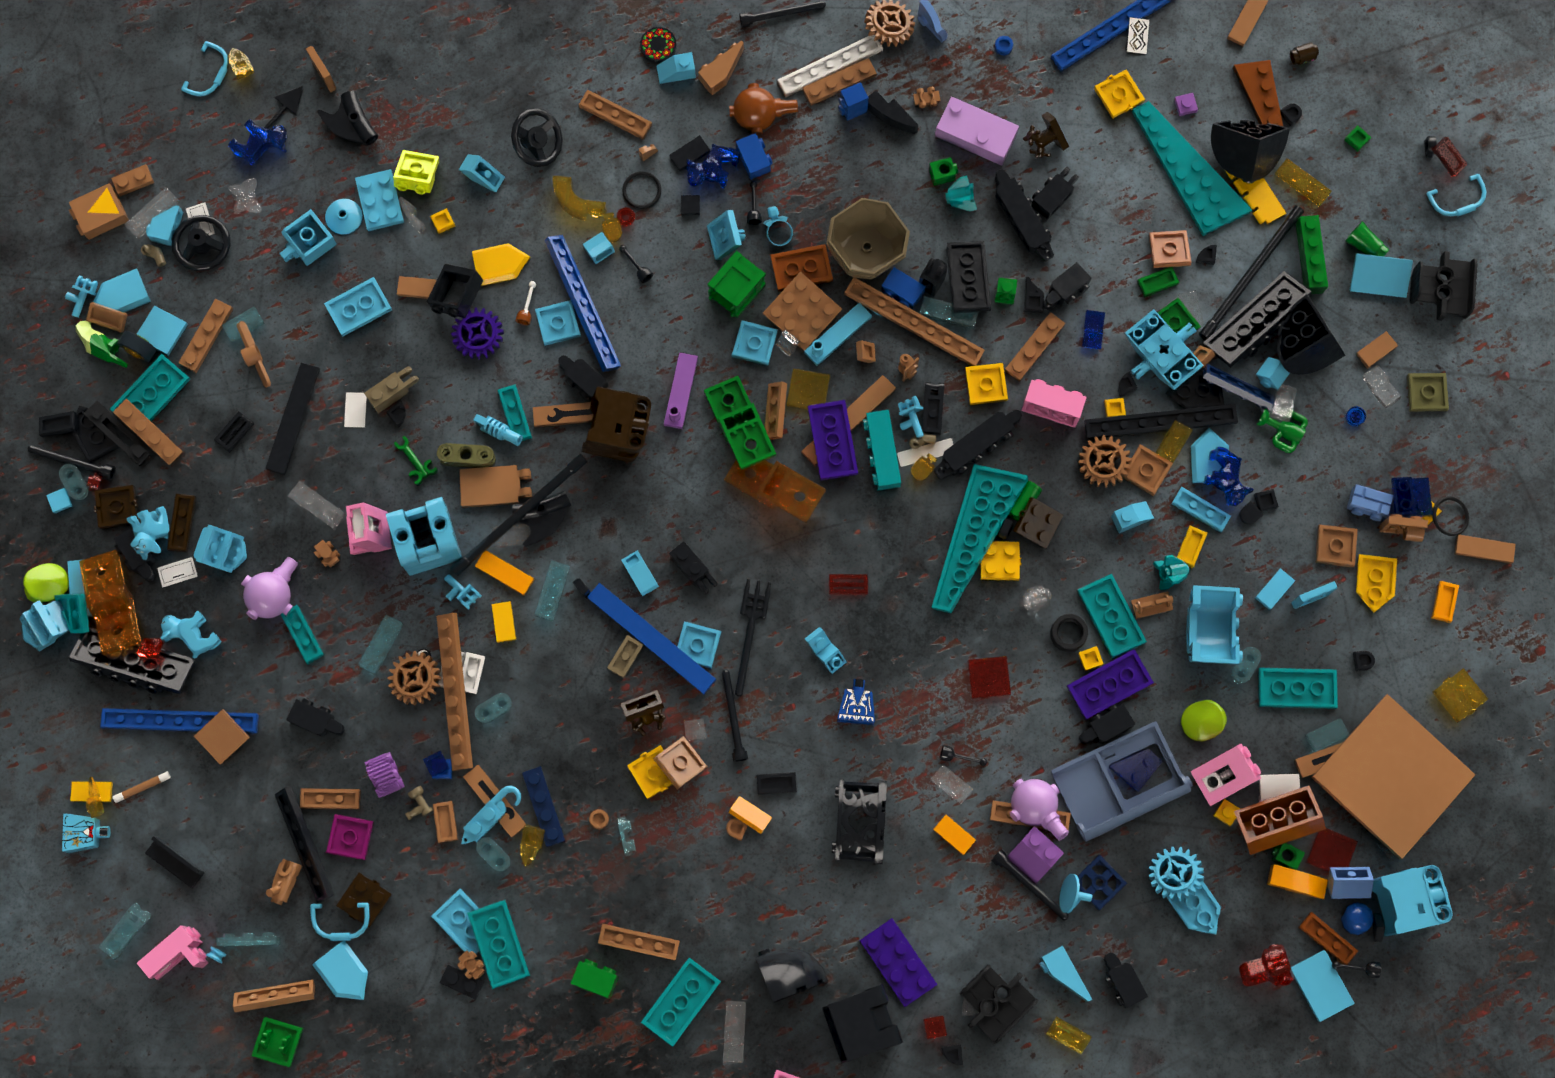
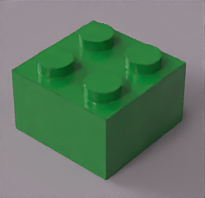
M585 959L584 962L579 961L570 984L611 999L619 976L615 975L616 971L606 966L603 967V970L597 968L598 964L588 959Z

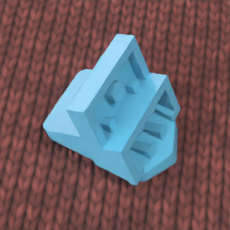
M208 524V527L202 529L194 552V558H196L197 562L232 573L247 558L244 537Z
M39 600L32 604L30 610L22 613L19 619L22 623L23 640L38 649L39 652L53 644L57 638L69 632L67 622L61 613L64 608L60 601L55 600L47 605H42Z

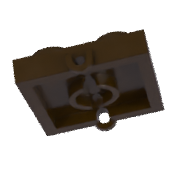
M134 485L94 490L96 501L94 512L97 514L98 528L130 525L126 519L130 516H136L138 519V505L136 503Z
M1030 497L1024 510L1020 511V518L1013 531L1040 547L1047 549L1063 514Z
M359 872L336 906L348 913L349 917L353 920L357 919L364 924V908H358L357 903H368L370 915L368 927L370 928L392 894L379 886L380 883L374 879L373 881Z

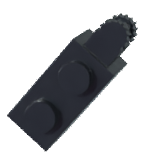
M1068 167L1060 174L1057 173L1054 177H1049L1044 183L1045 187L1041 191L1038 189L1032 196L1033 208L1047 220L1072 195L1074 190L1072 185L1079 178L1075 174L1067 182L1064 177L1070 171Z

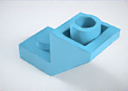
M638 550L621 560L642 596L659 587Z
M820 627L805 638L812 651L831 674L847 663L839 649L831 643Z

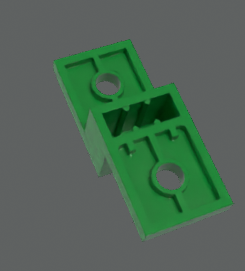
M739 376L704 389V394L726 442H729L741 470L776 456L774 447L755 405L750 402ZM726 396H731L734 402L727 405L723 402V399ZM750 440L757 444L752 450L746 447V443Z

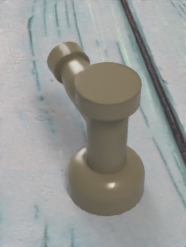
M422 786L407 793L411 799H415L418 803L417 807L405 813L408 820H411L420 813L422 816H425L433 811L432 807L429 808L422 796L424 792Z

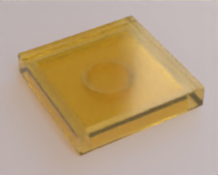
M793 368L787 406L808 410L807 407L809 405L825 403L830 375Z

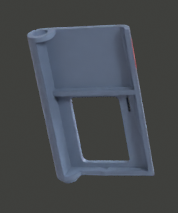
M1156 721L1051 770L1053 779L1085 842L1191 792V787H1193L1188 776L1185 777L1181 773ZM1156 744L1170 770L1171 779L1128 800L1124 799L1109 769L1110 764L1147 746Z

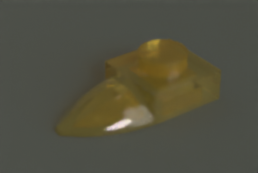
M232 48L229 52V63L236 78L239 80L255 73L247 56L242 51Z
M91 776L88 783L89 798H87L86 810L91 814V818H94L105 812L98 787Z
M528 824L524 826L520 844V853L524 866L529 865L536 857L538 850L542 848L545 833L544 829Z

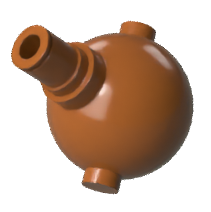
M751 83L747 89L737 96L734 105L729 106L730 117H735L737 123L742 128L752 131V134L756 133L758 136L762 135L763 130L772 125L776 117H782V115L787 113H798L797 100L784 101L780 98H774L769 91L760 88L759 84Z

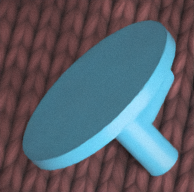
M1069 874L1062 884L1059 903L1063 913H1070L1081 900L1087 902L1092 900V894L1079 892L1080 884L1076 874Z

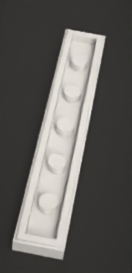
M875 35L867 36L778 79L777 83L786 98L803 90V87L883 51L880 41H874Z

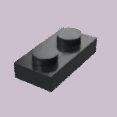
M447 965L439 983L476 1000L485 981L479 978L474 979V977L468 979L465 976L466 972Z

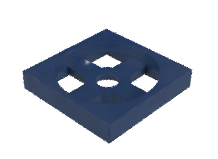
M1100 854L1078 875L1080 892L1093 895L1097 890H1101L1107 896L1104 900H1096L1092 897L1090 903L1098 911L1127 884ZM1104 866L1107 870L1102 875H1097L1092 867ZM1085 874L1092 880V885L1086 890L1082 886V878ZM1112 875L1115 876L1116 880L1114 891L1107 885V880ZM1097 879H1102V886L1096 885Z

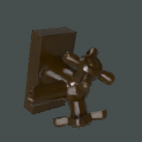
M1049 112L1042 115L1047 126L1041 133L1040 130L1035 131V126L1031 125L1030 131L1023 137L1024 141L1029 140L1028 144L1030 146L1033 145V141L1035 142L1037 150H1029L1030 154H1035V158L1051 157V153L1045 152L1046 149L1044 147L1053 141L1063 151L1069 147L1056 118Z
M658 690L621 703L627 722L630 721L632 723L633 731L640 732L642 736H645L646 732L642 727L650 725L652 722L658 723V730L662 729V723L666 716L662 713L664 706Z

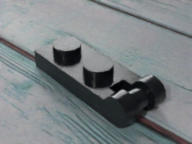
M925 381L923 433L941 434L944 383L931 384V382ZM931 391L938 392V396L930 395Z

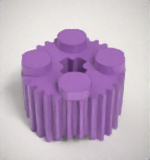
M390 752L364 762L368 776L376 788L375 792L378 798L405 787Z

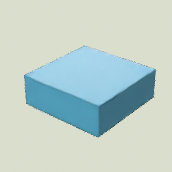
M65 488L46 495L54 514L73 507Z

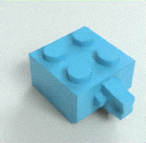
M310 209L282 230L281 233L288 243L285 245L286 248L280 252V255L285 262L294 257L295 259L300 257L305 265L308 266L336 246L337 243Z

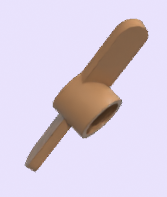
M240 321L237 323V329L246 347L240 350L242 357L248 367L255 365L264 387H270L271 382L262 363L263 359L252 338L247 324Z

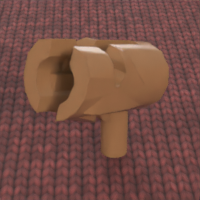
M286 859L282 860L277 868L272 888L266 890V895L272 897L271 902L282 905L283 902L287 903L302 865Z

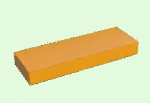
M488 551L481 555L475 565L479 570L524 596L535 580L533 577Z

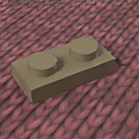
M627 635L607 669L625 678L644 644Z

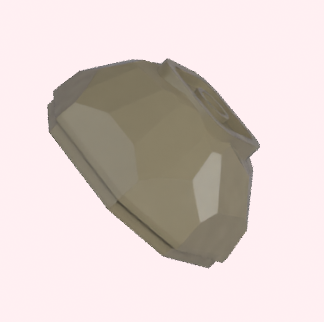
M861 198L831 218L826 244L834 259L847 275L855 278L874 279L906 257L910 231L888 202ZM868 245L870 246V249L866 250L864 249V246Z

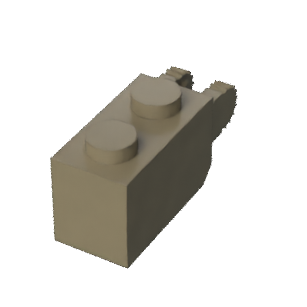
M410 366L398 373H392L364 393L378 414L409 392L408 389L418 382L419 378L413 376L403 383L402 379L412 372Z

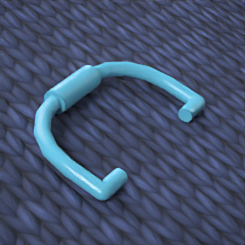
M208 41L204 42L201 51L205 52L207 47L219 51L224 59L223 66H221L213 82L214 84L208 90L202 92L190 90L187 88L189 82L185 81L181 88L183 92L201 97L209 95L221 85L228 71V56L223 48Z
M1480 174L1470 176V181L1477 179L1482 191L1481 198L1477 203L1456 209L1453 212L1444 211L1436 204L1432 195L1438 193L1437 189L1428 191L1426 194L1437 212L1445 216L1459 217L1475 211L1477 207L1481 206L1486 198L1487 191Z
M321 903L310 905L312 927L317 934L331 941H350L362 935L367 929L370 918L369 904L357 903L358 908H364L365 918L363 926L356 933L327 934L320 930L316 922L315 909L322 908Z

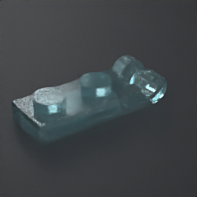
M134 903L99 946L102 951L114 960L118 958L141 927L151 917V914L141 910V906L137 903ZM134 915L139 918L136 922L131 920Z

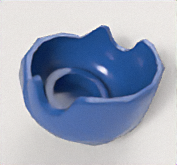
M1356 902L1350 904L1345 909L1341 921L1344 929L1350 934L1360 935L1371 928L1374 917L1372 910L1368 906Z

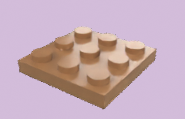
M800 271L768 306L763 315L805 351L842 311V308Z

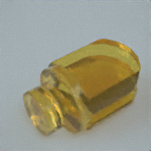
M614 213L603 215L602 228L609 242H617L622 236L620 221L618 218H614Z
M930 453L926 455L927 458L924 456L919 458L911 467L914 479L919 481L925 480L934 470L935 466L932 463H935L937 459Z

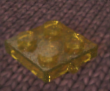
M1464 668L1452 677L1446 678L1443 681L1444 683L1433 691L1434 695L1457 723L1467 715H1472L1477 711L1476 708L1488 700Z

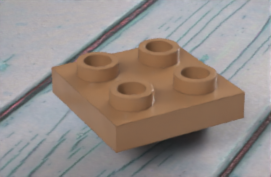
M1392 514L1380 524L1379 532L1403 534V540L1422 542L1425 529L1428 528V520H1423L1420 516L1403 518L1400 514Z

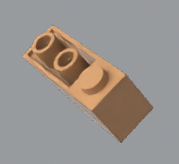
M743 41L732 44L728 51L724 54H718L714 61L703 65L699 69L698 79L711 95L727 85L744 50Z

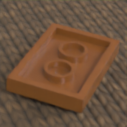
M825 244L770 255L778 292L783 291L800 271L815 285L833 281Z

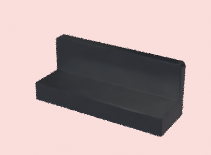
M153 836L151 840L154 842L145 854L190 888H194L205 872L160 838Z

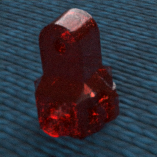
M1281 944L1269 946L1263 950L1261 958L1245 962L1239 967L1242 982L1245 986H1254L1270 981L1275 986H1286L1295 979L1285 948Z

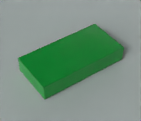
M1173 267L1165 268L1137 280L1144 298L1180 283Z

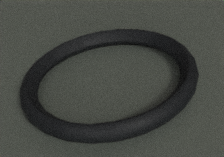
M640 171L627 177L623 184L622 193L629 205L644 209L653 206L659 200L662 188L659 180L653 174ZM639 175L652 178L658 188L655 199L645 205L633 203L626 193L628 182Z
M1446 496L1438 500L1434 505L1432 518L1436 528L1441 533L1448 536H1457L1465 531L1469 524V512L1466 505L1460 499ZM1452 500L1463 508L1465 523L1459 531L1448 532L1439 525L1436 512L1442 502Z

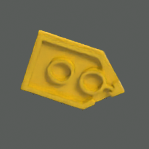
M509 243L472 251L475 269L483 278L481 286L516 279L524 265L531 258Z
M1359 554L1356 593L1374 613L1395 596L1397 558Z

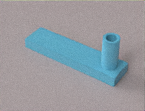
M858 303L820 338L815 340L804 351V354L818 366L868 322L872 315Z

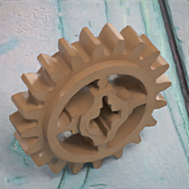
M882 0L881 4L879 1H876L875 5H871L865 15L864 23L867 24L865 29L870 30L869 36L875 35L874 41L881 40L880 45L887 42L889 47L892 42L897 47L899 42L903 45L905 40L908 41L913 34L915 22H913L914 16L910 15L911 10H905V4L899 6V1L895 4L893 0H889V3L886 0Z
M1105 435L1102 436L1101 441L1095 437V443L1089 440V447H1082L1085 453L1079 454L1082 460H1079L1078 464L1083 466L1080 468V472H1086L1084 479L1091 477L1090 484L1097 481V487L1104 483L1105 488L1108 487L1109 482H1111L1112 486H1115V480L1122 483L1123 479L1121 476H1128L1125 470H1131V466L1128 463L1132 462V458L1128 457L1130 451H1124L1126 444L1119 446L1120 439L1113 442V436L1106 440ZM1100 449H1110V451H1102ZM1094 454L1097 461L1091 467L1089 460L1091 455ZM1119 456L1121 464L1116 469L1113 462ZM1100 472H1107V473H1110V474H1108V475H1103V474H1099V473H1100Z
M416 651L411 656L407 652L405 654L406 659L399 656L400 663L393 662L396 668L389 669L393 676H389L387 679L393 682L388 687L394 689L391 693L394 696L397 695L396 699L399 701L403 700L407 705L411 701V704L415 706L417 700L419 703L424 704V698L431 700L430 693L437 694L434 687L440 688L436 681L442 679V677L437 675L441 672V669L435 668L438 663L432 661L433 658L428 655L426 657V654L423 652L419 655ZM419 664L418 667L415 666L414 668L408 669V667L411 665ZM426 669H427V671H428V680H427V682H426V680H425V676H426V674H427V673L425 672ZM402 675L404 676L403 687L401 683ZM416 688H422L417 692L409 693L411 690L414 691Z

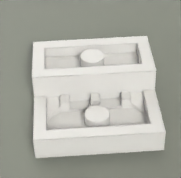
M461 652L465 693L477 694L485 656ZM441 665V672L439 673V676L442 677V679L439 680L437 683L440 685V687L444 688Z
M1299 774L1260 775V796H1258V800L1262 802L1300 789Z

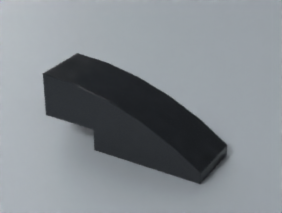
M877 90L868 96V110L881 121L912 134L918 132V124L895 99L888 103Z

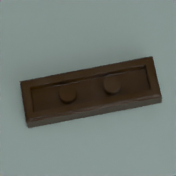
M176 494L167 546L168 551L188 552L196 502L195 495Z

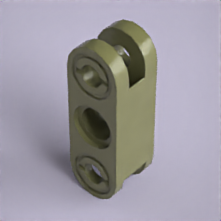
M445 443L437 449V456L445 466L483 468L492 467L496 461L493 450L485 445ZM464 453H471L469 459H462Z

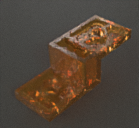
M736 460L724 479L728 484L772 509L777 506L805 523L808 522L826 492L825 488L778 461L773 465L765 460L741 470ZM748 469L756 472L753 478L745 476V472ZM802 492L805 495V499L797 501L794 495Z
M117 550L79 561L86 604L96 620L102 654L106 655L141 644L133 596L124 583L120 556ZM101 570H106L103 575L98 576ZM117 629H123L120 634L114 635Z

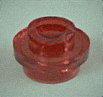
M630 208L620 209L617 212L618 223L623 226L631 225L635 221L634 211ZM628 215L629 219L624 220L623 216Z
M94 473V476H89L86 485L90 487L89 491L99 489L102 477L98 476V473Z

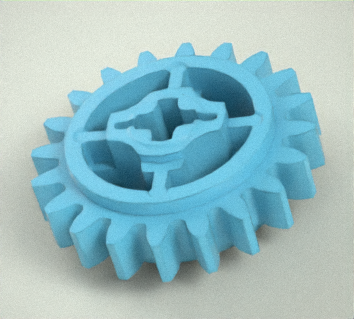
M1171 847L1170 853L1164 849L1163 856L1157 853L1158 860L1152 859L1154 866L1149 867L1151 872L1149 879L1153 880L1151 886L1156 887L1157 894L1163 891V898L1170 895V900L1173 901L1174 897L1177 896L1178 900L1181 901L1182 895L1189 899V892L1196 895L1195 887L1201 889V884L1198 881H1204V876L1200 875L1204 873V868H1199L1202 865L1201 860L1196 861V854L1190 856L1189 849L1183 853L1182 847L1179 848L1178 852L1175 851L1174 847ZM1176 861L1184 862V863H1186L1187 865L1177 863ZM1167 864V871L1164 875L1160 876L1162 868ZM1173 869L1175 870V872L1180 874V879L1178 878V876L1173 874ZM1193 872L1189 882L1185 883L1184 880L1188 873ZM1166 883L1175 884L1177 887L1169 886Z

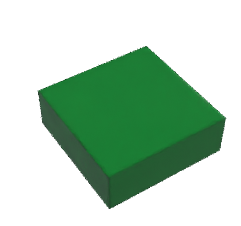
M1357 125L1344 140L1358 152L1371 139V136Z

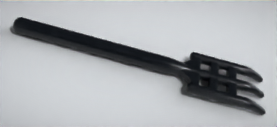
M749 578L745 585L740 614H746L749 622L746 629L735 695L738 697L743 695L755 620L759 617L766 618L771 582L767 584L765 596L759 595L760 580L757 581L754 594L749 593ZM748 598H752L753 603L747 602ZM758 600H764V603L758 604ZM746 606L752 607V610H746ZM761 608L762 613L756 612V609Z

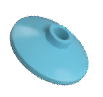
M350 199L334 201L328 207L325 214L328 227L333 232L341 235L356 231L363 219L360 206ZM346 212V215L341 217L340 213Z

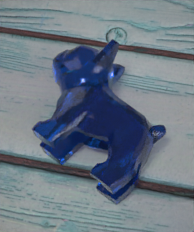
M249 119L244 124L251 133L247 144H238L234 138L228 144L236 156L254 165V161L258 160L269 148L274 147L284 153L287 152L285 148V142L288 137L287 130L282 125L274 126L271 129L259 127Z
M712 144V149L703 162L695 163L687 159L688 183L693 187H697L702 182L709 181L719 183L722 188H725L728 183L727 177L729 173L722 169V163L731 162L736 167L740 160V152L731 147L727 148Z
M1216 447L1215 450L1210 451L1208 460H1216L1221 465V469L1213 471L1212 475H1206L1203 484H1212L1217 489L1223 491L1227 505L1237 506L1244 500L1247 494L1252 493L1254 490L1251 487L1243 486L1239 481L1242 458L1237 457L1224 447Z

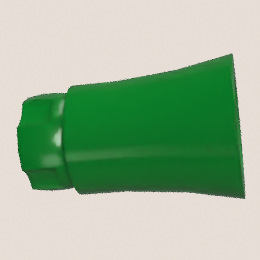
M1363 221L1345 240L1366 255L1384 257L1389 251L1383 244L1384 242Z

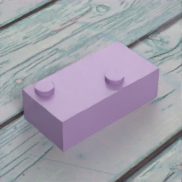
M951 96L936 127L935 137L1002 166L1016 138L1019 126Z

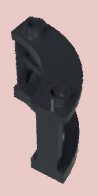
M840 779L839 786H835V798H839L836 842L832 841V853L836 854L835 861H839V859L875 861V864H883L887 781L879 780V783L846 782L844 779ZM845 791L860 792L861 798L857 800L856 795L851 793L852 799L848 800L845 797ZM863 792H865V793H873V794H869V795L864 796V793H863ZM842 802H843L845 805L849 806V807L844 811L843 814H842ZM869 802V807L870 805H875V811L870 812L866 807V803ZM862 805L864 812L869 817L877 819V823L866 826L861 836H859L847 819ZM841 823L848 834L841 836ZM868 830H872L874 832V837L870 838L867 835V840H865L864 836ZM846 840L849 841L850 846L848 848L854 845V842H857V850L842 851V843ZM862 846L874 852H860Z

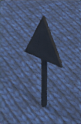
M303 86L274 97L283 106L266 124L262 132H265L286 108L294 114L297 113Z

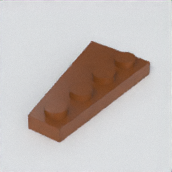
M1271 61L1235 64L1233 69L1240 79L1239 82L1242 88L1244 87L1249 103L1252 104L1255 110L1254 113L1259 124L1267 125V123L1283 126Z

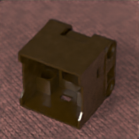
M597 386L590 404V410L593 413L591 429L588 431L586 441L583 442L581 452L633 462L638 457L645 442L649 426L651 401L645 396Z

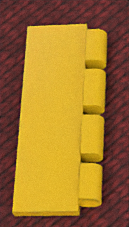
M1226 171L1231 180L1238 178ZM1241 178L1233 182L1240 195L1248 194L1243 197V200L1252 210L1258 209L1253 212V215L1259 225L1264 222L1269 224L1287 214L1264 178L1254 181V183H1246Z

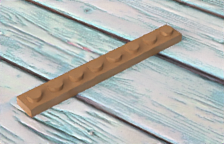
M853 277L844 292V295L971 366L978 364L985 351Z
M449 613L436 617L452 771L473 768L458 619L457 613Z

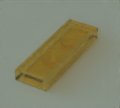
M1288 158L1275 173L1319 207L1332 192Z

